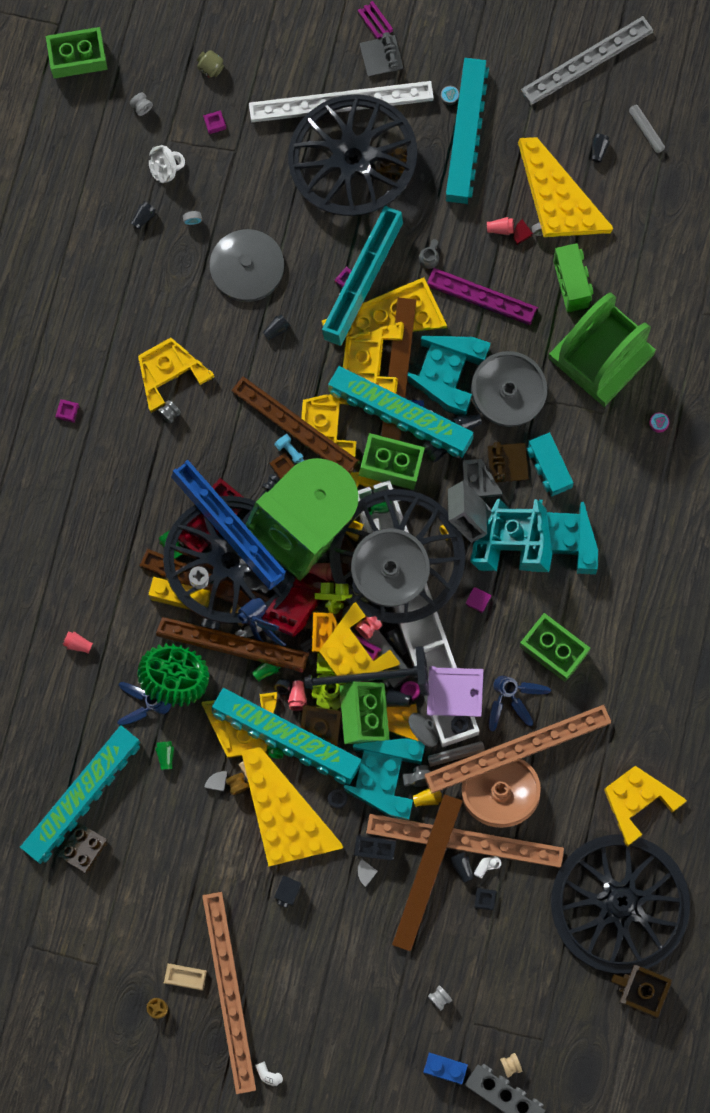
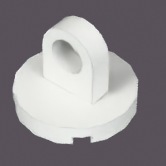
M156 146L150 151V171L156 180H160L161 183L172 181L176 171L185 165L183 155L179 152H171L167 146Z

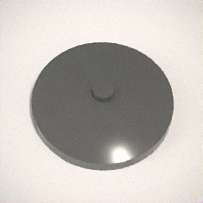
M251 229L238 230L223 237L213 249L210 258V273L215 286L228 298L240 302L258 301L270 295L280 284L284 274V258L278 244L267 234Z
M504 351L489 356L479 365L472 379L471 393L476 408L487 420L500 426L514 427L529 422L540 412L547 397V382L543 371L534 360L518 352Z
M394 528L377 530L366 536L355 549L351 562V574L358 591L372 603L385 607L401 606L415 599L425 587L430 571L429 558L421 542L410 533Z

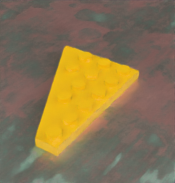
M537 137L520 138L518 145L543 237L611 233L613 230L612 225Z
M261 747L241 751L268 866L343 848L342 843Z

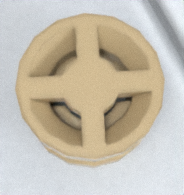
M515 1053L511 1054L507 1059H500L507 1078L511 1077L515 1072H523Z

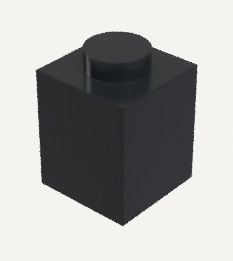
M283 875L274 896L277 904L288 908L289 905L293 907L302 883Z

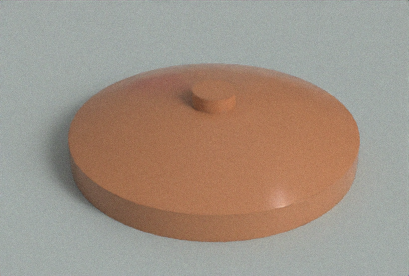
M520 759L462 782L463 803L467 811L483 824L492 827L514 826L525 821L536 810L540 800V781L535 770L526 761Z

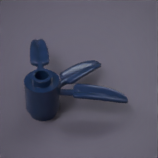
M260 598L252 599L238 610L239 620L241 623L250 626L254 637L258 641L264 642L258 633L255 622L273 641L281 646H286L272 632L278 630L279 626L262 620L261 617L267 611V606Z
M497 677L493 687L495 692L499 694L498 701H494L491 707L489 717L490 731H495L503 707L501 702L503 696L511 697L513 700L511 705L525 724L533 726L532 718L520 698H515L514 694L517 692V689H520L521 693L548 694L551 692V689L543 685L522 682L521 686H518L516 680L511 677Z
M119 683V687L139 700L145 698L147 708L141 707L119 719L117 724L127 725L146 717V712L149 710H153L158 714H165L170 710L171 703H167L166 706L162 701L157 703L156 698L151 700V694L145 695V690H141V688L129 683Z

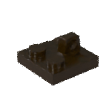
M304 705L301 728L338 747L342 710Z

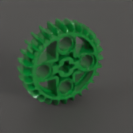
M166 643L164 647L158 645L157 649L152 647L150 651H146L139 663L137 678L138 684H141V690H145V695L151 694V700L156 698L157 703L162 701L165 706L167 703H171L172 707L175 704H179L182 707L183 703L188 706L190 701L195 703L197 699L202 697L209 683V672L206 661L201 660V655L196 656V651L190 652L189 647L184 649L182 644L179 647H175L174 643L172 646H168Z

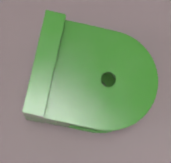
M612 293L606 294L596 302L568 335L549 353L548 357L549 360L603 407L654 356L656 351L647 343L651 326L646 322L637 326L615 307L616 296Z
M318 458L302 461L295 465L268 493L265 492L256 501L246 522V527L282 566L301 581L317 561L330 549L334 537L353 517L358 506L356 483L346 469L333 461Z

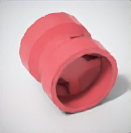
M366 616L362 622L357 623L355 628L361 636L369 640L373 636V632L381 628L382 623L377 620L376 616Z

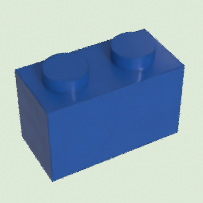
M429 1053L423 1073L462 1085L468 1064Z

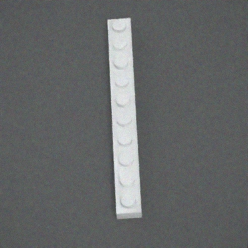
M431 81L251 102L249 103L251 123L306 116L321 103L344 95H368L384 100L392 106L433 101ZM352 107L338 109L334 112L351 111ZM357 107L356 110L369 109V108Z

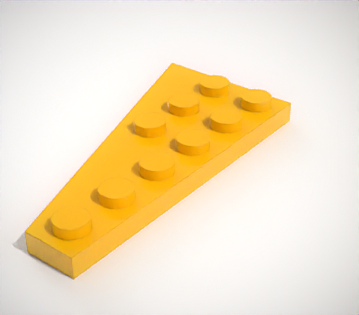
M423 277L364 302L346 337L366 331L378 330L384 326L395 325L398 297L416 299L413 331L447 328V324ZM327 319L321 321L323 326Z

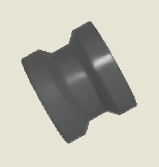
M170 400L166 402L163 408L158 409V413L170 424L176 416L181 414L178 407Z

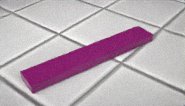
M433 268L427 282L430 288L530 326L538 310L536 306Z

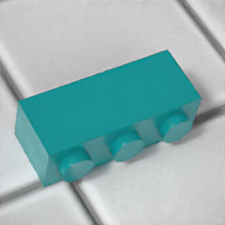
M550 432L530 440L527 452L531 459L534 458L536 462L534 466L537 474L542 475L544 479L542 484L545 491L550 492L551 496L571 489L574 482Z

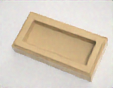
M167 964L164 984L203 991L207 971Z

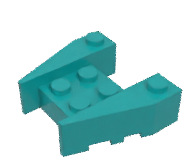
M422 336L421 346L429 348L420 375L417 376L408 372L407 382L416 389L421 390L428 398L437 402L447 412L458 416L466 415L472 400V394L456 389L465 362L468 361L480 365L488 357L491 343L475 337Z
M497 499L487 522V535L474 542L470 562L478 570L497 571L501 550L524 551L522 563L531 572H549L552 547L546 508L535 499L533 509H509L500 499Z
M584 502L580 504L579 514L547 512L552 553L577 555V574L596 575L598 569V548ZM520 551L519 570L530 571L522 563L524 551Z
M407 738L354 744V751L363 752L356 787L345 785L344 791L382 812L387 817L409 821L413 800L395 796L402 761L421 765L425 745L420 741Z

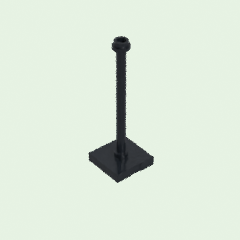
M415 647L417 666H414V668L312 678V675H308V677H305V687L312 690L313 686L414 676L418 678L421 695L429 696L427 658L424 647Z

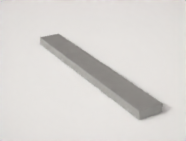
M644 16L525 86L521 89V93L530 106L652 34L653 29Z

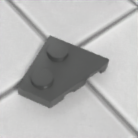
M482 459L463 460L464 482L480 498L502 496V491Z

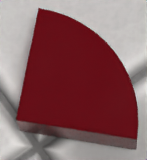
M523 219L517 223L514 230L516 245L533 235Z

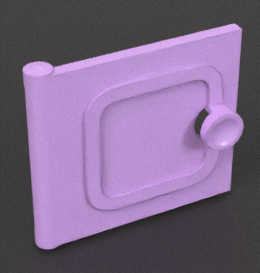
M429 667L427 715L482 716L483 669Z

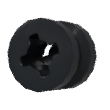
M270 474L267 483H264L261 487L264 490L270 491L281 479Z

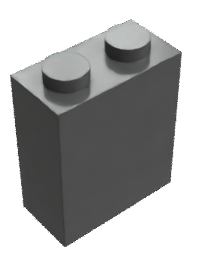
M464 481L449 488V521L471 543L487 535L486 503Z

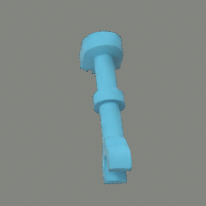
M285 434L275 442L274 446L278 451L285 448L295 464L304 461V456L298 453L291 445V438L288 434Z

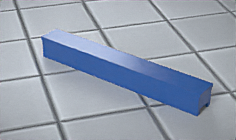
M188 460L181 467L173 470L171 478L269 590L285 579L286 571Z

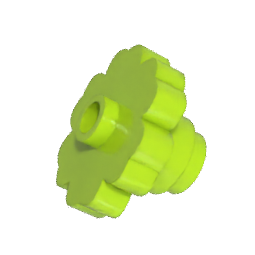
M322 674V675H319L317 678H319V677L336 676V675H335V674H332V675H331V674ZM346 683L313 686L312 697L317 699V706L339 710L341 708L339 686ZM330 689L335 690L332 694L328 693Z

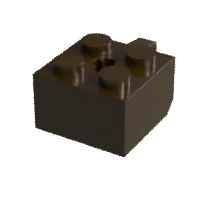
M634 965L630 975L625 974L623 978L614 974L611 983L620 986L619 991L622 992V996L618 1004L657 1019L671 986L672 979ZM647 987L650 996L646 995L644 997L641 988Z

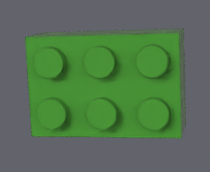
M100 27L46 36L53 78L108 70Z
M577 243L555 248L553 259L567 313L589 308L590 301H592L591 295H593L592 285L588 284L587 277H589L587 266H583L582 263L584 254L582 249L578 248Z
M369 433L358 476L380 482L390 480L392 485L414 490L425 447Z
M543 613L520 642L519 646L564 682L569 679L590 651L589 646L545 613Z
M351 682L339 686L344 744L390 740L385 684Z

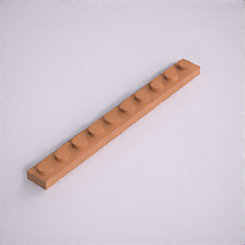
M601 705L429 772L424 777L431 794L607 726L611 724V720L605 706Z
M370 814L366 834L427 845L433 825ZM454 828L447 845L448 849L561 868L564 852L562 847Z
M223 893L202 895L236 1094L256 1091Z

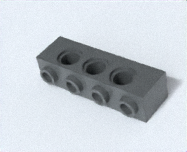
M485 1064L482 1066L477 1065L464 1085L504 1113H519L517 1110L519 1102H525L528 1105L526 1113H544L546 1111L542 1108L544 1105L535 1098L531 1101L525 1097L527 1094L519 1087L514 1089L509 1086L510 1081L500 1075L498 1078L492 1074L493 1070ZM492 1079L495 1086L493 1090L489 1091L484 1088V1080ZM503 1090L511 1093V1100L509 1102L501 1100L500 1093Z

